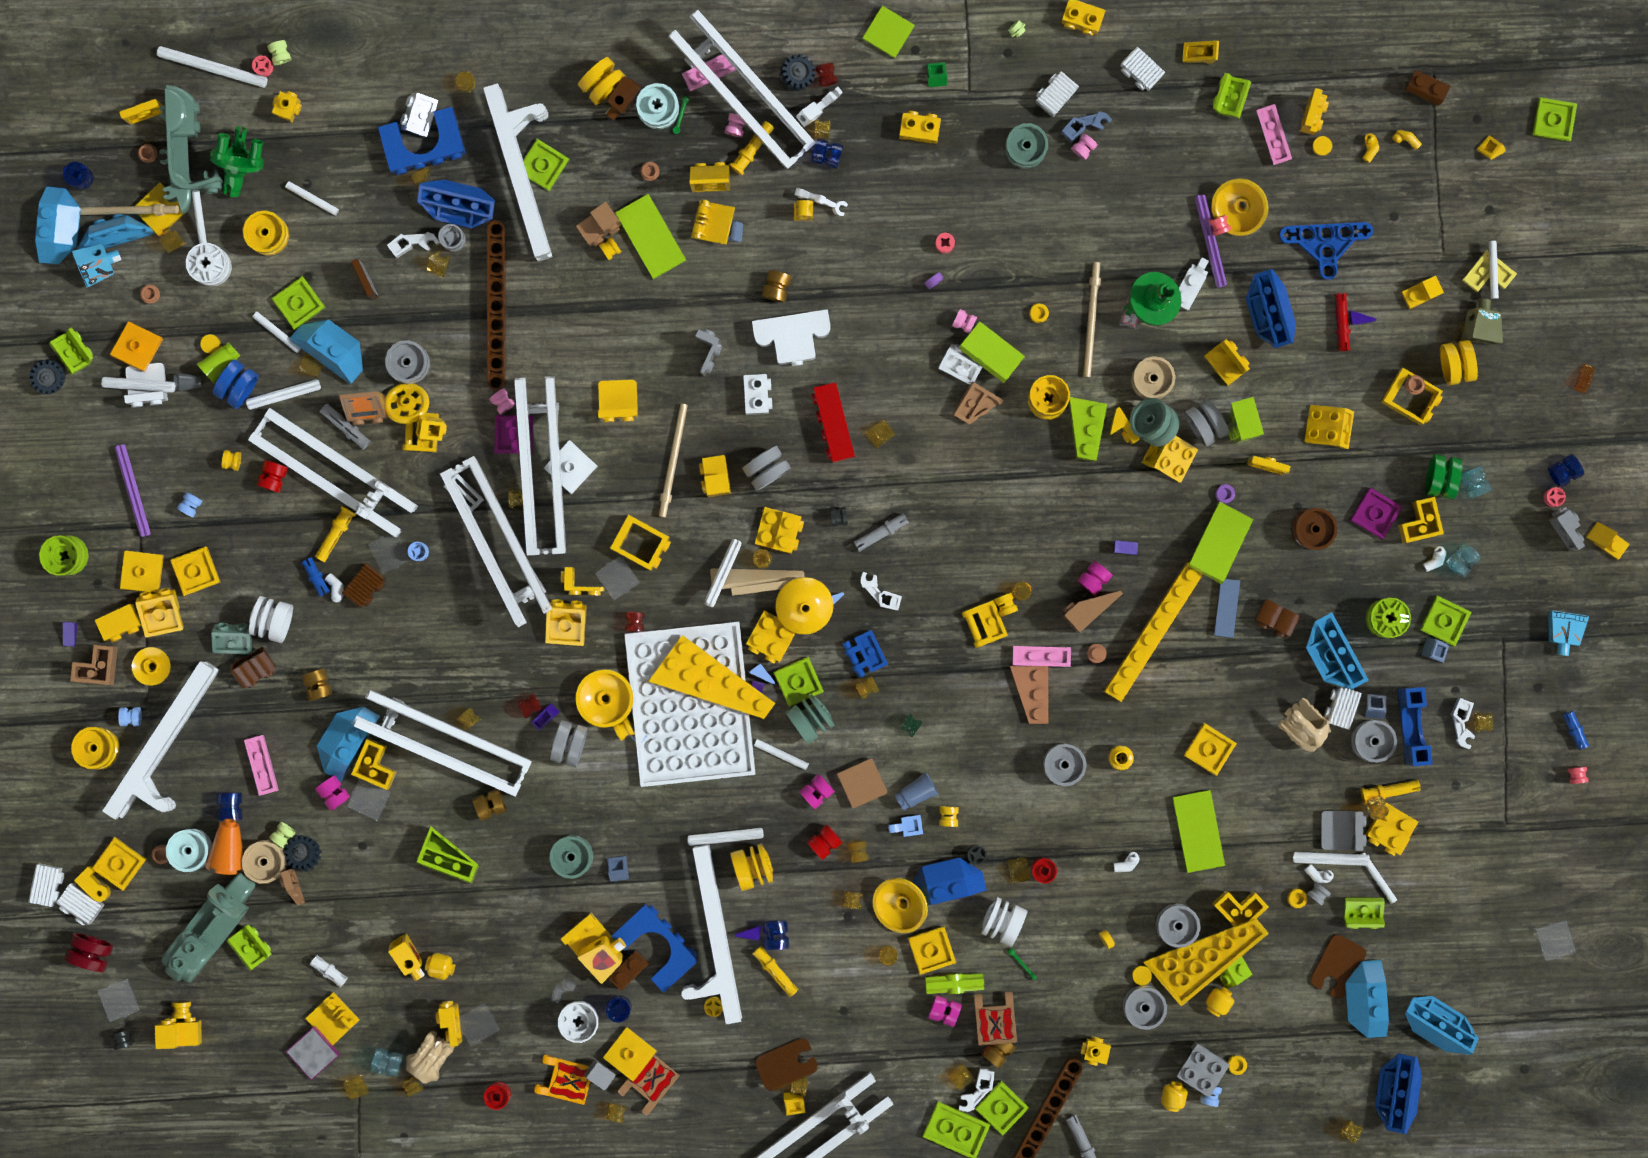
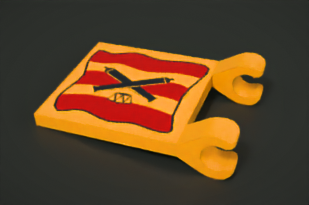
M545 1054L542 1062L555 1066L549 1087L536 1084L534 1092L584 1105L590 1085V1080L584 1076V1073L589 1066Z

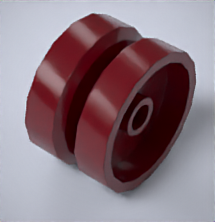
M73 933L69 943L74 948L66 951L64 960L83 969L105 972L108 962L103 957L111 955L114 947L113 944L94 936Z

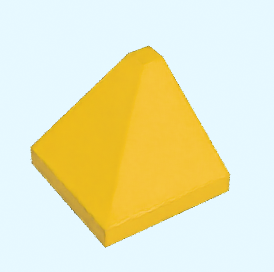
M1490 135L1477 148L1478 152L1490 160L1506 151L1504 145Z
M787 1092L783 1093L786 1115L806 1113L803 1096Z

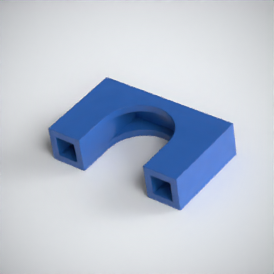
M452 107L434 111L439 131V140L435 148L426 154H414L406 149L397 122L378 127L388 166L392 174H396V176L407 173V170L413 168L415 171L426 168L425 165L431 163L439 165L444 163L446 159L457 160L466 154L456 115Z
M1425 687L1398 688L1405 765H1433L1431 745L1425 743L1421 723L1422 707H1427Z
M645 904L611 937L614 940L621 938L625 942L626 947L623 950H626L642 934L648 932L659 933L668 940L671 947L670 959L651 977V980L664 993L698 962V954L691 946L687 948L683 942L685 940L678 932L674 934L670 928L672 926L665 918L661 920L657 914L659 912L652 904L650 906Z

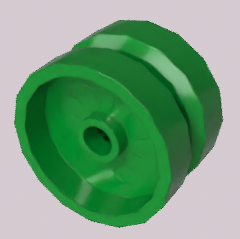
M1433 454L1426 476V495L1437 497L1441 492L1443 498L1455 499L1462 476L1461 458L1450 457L1446 462L1444 455Z

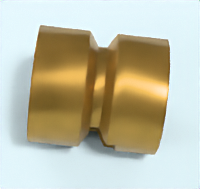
M769 270L766 278L768 285H764L761 296L769 300L785 303L788 294L785 289L790 286L792 276Z
M326 669L301 675L304 686L308 687L306 694L309 701L333 694L330 684L326 682L328 680Z
M499 789L489 791L487 796L482 794L472 798L475 810L481 821L492 818V814L499 815L507 812ZM489 800H492V803L494 805V808L492 809L488 802Z
M1013 1043L986 1045L981 1054L1000 1069L1006 1062V1056H1010L1017 1047Z

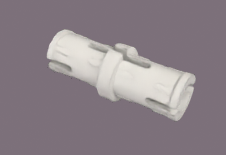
M318 955L310 963V966L322 973L325 979H330L340 988L348 979V977L335 969L333 964L330 965Z

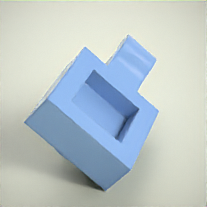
M921 816L901 817V823L888 825L889 833L903 831L904 837L923 834Z

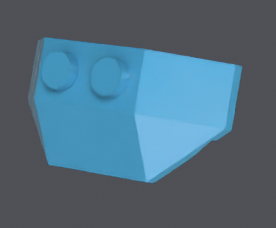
M46 187L39 201L35 238L39 263L59 265L77 247L81 208L66 188Z
M117 214L112 216L113 219L97 220L94 222V225L89 226L77 250L102 244L104 249L153 235L155 232L150 227L127 215Z
M329 319L303 324L289 339L350 385L363 371L360 342Z
M1331 612L1314 621L1306 649L1323 681L1348 689H1354L1367 682L1369 679L1333 613Z
M366 707L336 713L317 745L324 773L331 777L336 775L340 782L344 779L370 733L353 726L356 715L375 724L381 717Z
M1361 961L1345 982L1348 1022L1367 1038L1386 1037L1389 1015L1386 979L1382 961Z
M1433 996L1414 997L1411 999L1405 1015L1413 1032L1445 1052L1473 1054L1479 1038L1464 1015Z

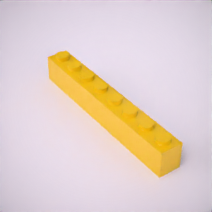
M1189 562L1184 564L1103 692L1117 701L1122 702L1203 574L1188 567Z

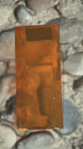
M1583 364L1574 387L1575 391L1583 394L1587 392L1590 388L1595 368Z

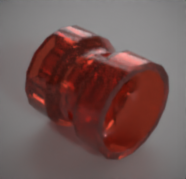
M826 63L816 67V73L821 77L819 79L820 87L838 83V78L834 75V63Z
M626 612L628 624L625 625V631L644 632L642 622L645 618V613Z
M534 693L529 695L526 701L522 699L517 702L525 718L530 717L532 712L543 710Z

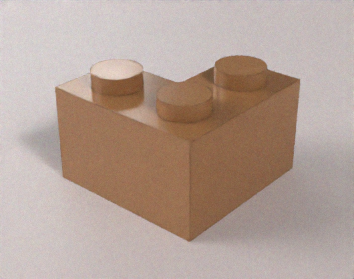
M607 202L591 211V216L576 226L590 247L593 245L595 247L599 246L598 244L604 242V237L609 234L613 236L620 230L619 227L622 226Z
M93 645L92 663L72 662L70 681L114 685L118 647Z

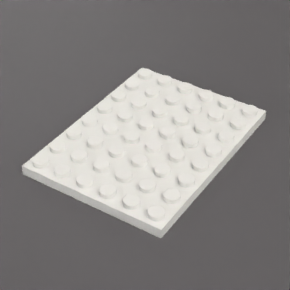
M732 622L625 634L629 681L634 695L632 709L641 787L756 775L749 714L648 682L682 635L745 680L740 623Z

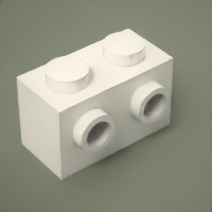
M767 374L744 375L746 415L769 414V409H772V398H768V390H771V379H767Z

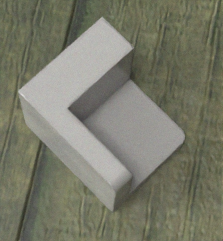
M594 1059L584 1073V1076L601 1089L606 1090L616 1074Z

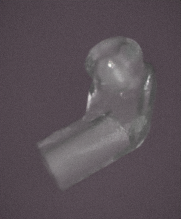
M569 979L558 982L554 987L550 1000L559 1003L562 993L572 992L575 989V983Z

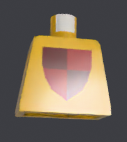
M407 933L390 943L388 952L405 976L410 973L415 981L425 975L420 968L422 966V958Z
M603 936L579 949L578 959L602 984L622 963L623 955L620 951L626 947V944L621 938L612 943L606 936Z

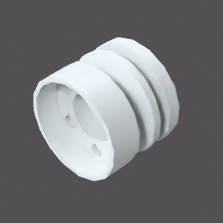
M200 243L188 252L186 258V269L189 275L203 285L218 286L224 283L230 276L232 270L231 260L226 252L214 244ZM208 260L211 262V264L207 265L206 267L203 265V263L207 262Z
M260 596L251 612L249 634L255 636L258 632V637L263 638L268 630L269 640L283 643L291 623L293 605L279 602L274 609L273 599L267 601L266 597Z
M996 897L986 912L981 934L986 936L991 928L990 938L993 939L1000 932V942L1012 947L1022 928L1027 910L1015 905L1011 912L1007 911L1009 902L1005 901L1002 908H1000L1002 899Z
M573 1001L567 1004L561 1010L558 1017L560 1033L566 1040L573 1043H582L589 1040L598 1028L596 1010L584 1001ZM578 1016H581V1020L584 1021V1024L581 1023L579 1026H576V1023L573 1022V1019H577Z

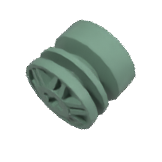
M812 693L808 696L812 701L811 705H808L805 699L802 700L805 707L804 710L795 705L785 712L808 745L818 738L816 728L819 727L824 733L827 732L823 723L827 722L830 728L835 726L829 711L821 700Z

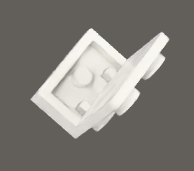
M162 363L149 364L145 372L133 366H128L125 370L126 379L166 381L165 368ZM128 389V395L124 396L125 403L131 405L132 408L142 407L144 403L161 405L162 401H168L167 392Z

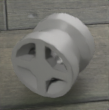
M1316 882L1313 890L1309 891L1307 895L1322 906L1324 899L1329 897L1331 893Z

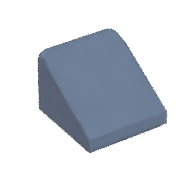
M732 221L727 241H742L743 223Z
M1427 638L1421 655L1444 663L1449 644Z
M1367 694L1365 717L1384 719L1386 715V696Z
M626 856L607 858L610 881L629 879Z

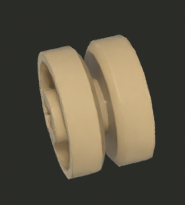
M1161 357L1145 358L1132 372V389L1143 400L1147 398L1161 400L1171 391L1175 384L1174 368L1167 360ZM1154 375L1156 377L1155 382L1151 381L1150 376Z
M261 840L250 845L242 857V869L245 875L251 881L259 884L276 880L281 876L280 872L285 871L288 865L285 860V849L272 840ZM263 858L267 860V864H266V865H263V863H264V861L262 860Z

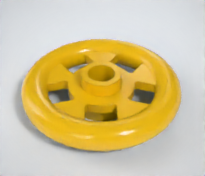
M402 383L396 385L385 396L386 415L392 421L400 424H410L418 421V415L424 416L429 408L428 394L417 384ZM402 391L405 392V394L401 395L400 397L396 395ZM413 392L419 395L416 399L411 395ZM397 402L398 408L392 409L391 403ZM416 404L421 405L418 411L414 410ZM401 411L404 413L409 412L408 416H400Z

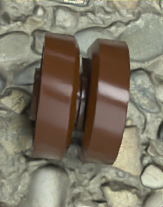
M1322 508L1304 509L1294 517L1291 523L1293 540L1304 549L1321 550L1327 548L1334 542L1337 536L1338 525L1334 516ZM1314 525L1317 527L1316 533L1312 530Z

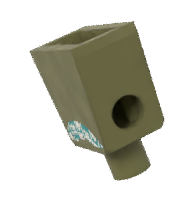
M1479 299V308L1468 310L1461 340H1470L1471 342L1486 345L1503 343L1501 313L1490 310V299Z

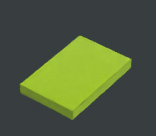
M981 322L976 325L959 347L961 351L1003 383H1005L1025 357Z
M937 1101L922 1137L969 1158H976L991 1124Z

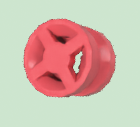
M257 56L252 62V68L257 75L267 77L273 72V63L266 56Z
M1222 215L1208 221L1209 225L1213 227V236L1231 230L1230 225L1227 224V215Z
M941 233L936 239V249L940 253H949L954 248L955 240L951 234Z
M1555 487L1545 491L1543 499L1549 507H1557L1564 503L1566 495L1562 489Z
M1587 766L1567 769L1570 774L1569 784L1589 782L1588 777H1586Z

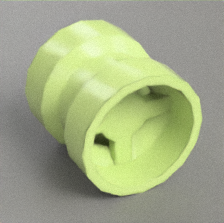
M285 40L276 41L267 46L273 56L271 59L273 65H281L291 60V56L286 50L287 44Z
M280 822L276 832H273L269 838L280 847L285 848L286 844L288 845V840L296 832L287 824Z

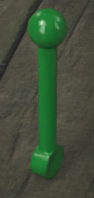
M683 96L682 98L683 104L676 127L673 128L674 134L680 133L679 127L685 107L690 101L688 96Z
M1013 948L1008 949V954L1016 959V961L1025 969V971L1032 977V979H1037V977L1031 972V970L1015 954V950Z

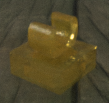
M169 227L162 230L164 237L159 240L168 253L185 244L183 238L176 230L172 232Z
M439 251L435 254L431 253L426 270L444 277L448 268L449 256L447 255L443 259L439 257Z
M963 1063L948 1074V1077L959 1091L975 1079Z

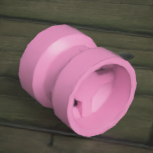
M729 113V123L725 127L724 133L742 138L744 133L743 126L746 125L745 122L737 114Z
M1083 133L1079 138L1080 141L1075 143L1071 150L1081 159L1086 160L1089 157V152L1094 150L1098 144L1091 137Z
M960 309L952 326L962 328L964 332L970 334L977 317L968 315L964 310Z
M504 388L489 398L492 404L498 406L497 411L500 415L515 405L513 399H508V393Z

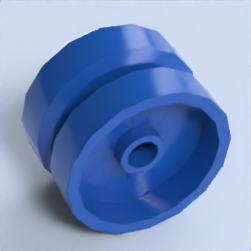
M233 360L225 368L213 389V395L221 400L227 398V404L235 409H238L246 401L259 378V374L251 369L244 371L245 365L237 360Z

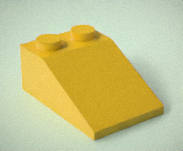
M724 162L714 163V166H706V163H696L695 167H690V187L692 192L730 191L729 165H725Z

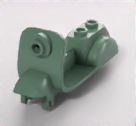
M166 85L165 105L159 108L160 111H163L159 116L166 122L167 150L162 149L159 151L160 154H167V159L160 160V163L163 165L168 164L170 186L163 189L168 194L164 195L163 198L170 203L178 201L181 212L185 214L193 203V190H199L200 193L216 194L218 190L222 189L223 180L219 177L218 171L214 170L215 175L213 178H209L208 171H204L205 179L196 182L190 181L188 138L197 137V133H200L201 130L200 121H197V114L200 113L199 102H196L185 90L176 86Z
M238 873L225 888L217 884L207 893L208 900L168 947L161 959L162 963L166 966L165 973L175 981L183 979L187 983L193 982L248 911L249 907L244 903L252 895L251 892L255 888L253 881L243 873Z

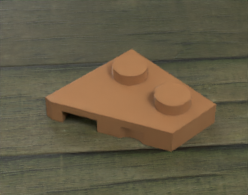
M972 381L952 414L971 424L979 416L990 412L989 410L996 405L1002 404L1004 400Z
M291 868L280 872L281 886L286 888L287 893L297 905L305 903L295 869Z

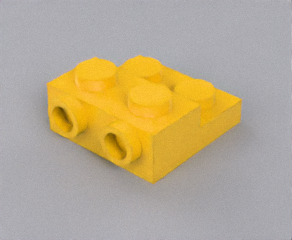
M1315 88L1310 94L1300 126V132L1315 135L1317 131L1321 130L1323 120H1321L1322 112L1326 113L1329 104L1326 101L1327 95L1322 94L1323 90Z
M764 507L755 544L792 554L793 550L797 551L799 540L796 539L797 533L802 532L804 521H801L802 516Z
M162 588L156 594H151L148 591L141 593L140 597H137L135 603L145 638L183 630L184 626L175 590Z
M554 599L552 602H549L552 610L548 611L546 615L545 643L584 646L587 605H583L581 601L577 600L571 601V604L563 603L561 599Z
M764 610L746 644L749 645L748 650L757 655L759 652H762L766 655L765 659L775 664L776 660L778 662L782 660L795 633L785 628L778 617Z
M1384 802L1365 835L1369 837L1368 841L1376 846L1381 844L1386 847L1384 851L1392 856L1396 854L1401 855L1418 821Z
M453 1001L441 1002L438 1012H436V1022L440 1024V1028H448L445 1035L446 1042H450V1047L458 1046L462 1042L458 1003L453 1004Z

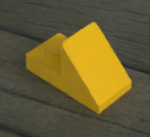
M1219 41L1184 42L1183 62L1213 64L1218 60Z
M1436 276L1401 292L1409 309L1444 293Z
M1118 407L1114 411L1109 436L1122 428L1123 432L1121 434L1127 443L1130 441L1132 445L1140 439L1133 433L1128 419L1121 408Z
M1599 522L1594 525L1586 536L1587 539L1616 560L1620 559L1630 545L1617 535L1618 532Z

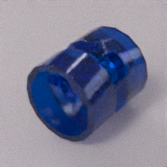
M817 138L811 162L820 165L826 163L827 167L837 169L843 145L834 142L829 144L827 140ZM827 150L832 151L831 158L826 157Z
M70 162L64 168V180L75 189L85 190L92 185L94 180L93 172L81 162Z
M1574 454L1563 458L1562 463L1556 462L1548 467L1552 480L1559 488L1568 485L1571 479L1576 480L1585 475L1581 463Z
M217 793V805L220 806L217 810V821H224L225 819L243 820V809L239 806L242 804V793Z
M787 920L763 922L764 934L767 935L764 939L765 950L790 948L789 937L786 936L788 932ZM774 935H779V939H774Z
M624 995L612 997L606 1006L607 1017L617 1023L625 1021L632 1011L631 1001Z

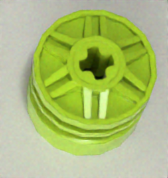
M71 535L53 536L47 539L41 546L39 553L40 563L48 573L56 576L79 573L87 565L89 558L85 543L78 537ZM65 552H68L67 555L70 556L69 559H66L67 556L64 555Z
M1383 598L1376 600L1369 606L1366 611L1365 621L1372 634L1380 638H1395L1407 631L1411 622V614L1403 601L1397 598ZM1390 614H1391V617H1393L1394 620H1393V621H1389V623H1388V619L1386 618V615H1390Z

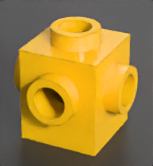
M280 91L279 95L274 97L272 113L279 118L293 123L295 115H299L302 108L301 101L296 98L297 94L286 91V93Z
M1092 1036V1039L1087 1038L1086 1043H1082L1080 1054H1083L1087 1064L1098 1066V1063L1107 1065L1111 1045L1103 1042L1102 1038ZM1098 1049L1096 1053H1092V1051Z

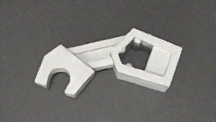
M839 87L835 88L833 92H829L818 104L813 102L801 110L796 118L804 127L815 121L823 113L822 110L834 102L843 92Z
M429 232L415 235L400 234L387 246L395 257L399 258L411 250L413 244H419L427 251H430L429 241H434L436 245L440 244L434 234ZM405 239L409 242V245L402 249L398 243Z
M863 572L860 580L862 588H866L880 604V607L898 611L902 596L887 591L881 593L877 588V576L873 575V580L867 581V573ZM883 594L885 596H892L890 605L882 604L881 596Z
M1458 698L1450 714L1454 721L1457 735L1456 741L1459 746L1470 749L1471 745L1466 744L1465 740L1467 737L1474 739L1475 735L1465 728L1464 722L1469 720L1474 703ZM1459 709L1465 711L1462 720L1457 716Z
M979 1068L975 1085L977 1090L973 1094L961 1095V1099L967 1100L968 1103L966 1106L959 1105V1110L966 1112L974 1110L977 1103L992 1090L994 1070ZM981 1079L989 1081L988 1087H979L981 1086Z

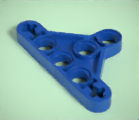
M1367 222L1286 226L1279 232V240L1284 244H1298L1318 262L1320 277L1324 280H1331L1337 274V260L1354 241L1369 239L1373 234V227ZM1353 226H1356L1355 230H1361L1365 226L1369 233L1363 236V233H1356V237H1353ZM1342 227H1347L1350 230L1349 237L1345 238L1340 235ZM1323 228H1328L1331 231L1330 238L1326 239L1321 236ZM1296 229L1299 230V240H1296L1297 236H1292L1289 240H1287L1286 237H1283V234L1286 233V230H1289L1290 234H1295ZM1304 229H1309L1312 232L1311 239L1307 240L1302 237ZM1324 247H1329L1332 250L1331 257L1327 258L1322 255ZM1325 266L1332 267V276L1328 277L1323 274Z

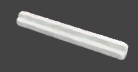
M103 377L101 383L102 387L159 392H175L176 387L174 382Z
M315 379L247 399L246 404L248 409L258 408L320 390L321 385L319 380Z
M732 539L706 596L705 605L714 607L741 547V541Z
M762 828L689 835L688 845L763 838L764 834Z
M1294 852L1293 862L1368 866L1370 857L1369 855Z

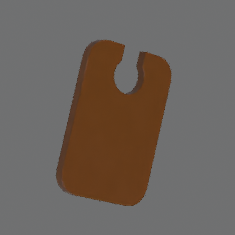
M1334 935L1330 939L1311 976L1312 985L1321 990L1324 985V979L1332 976L1336 979V986L1331 989L1329 995L1338 999L1343 998L1346 995L1345 982L1360 962L1364 961L1366 957L1365 948L1341 935Z
M798 1039L756 1059V1067L766 1090H777L817 1071L818 1064L815 1057L810 1058L806 1063H800L797 1060L801 1052L812 1050L806 1039Z

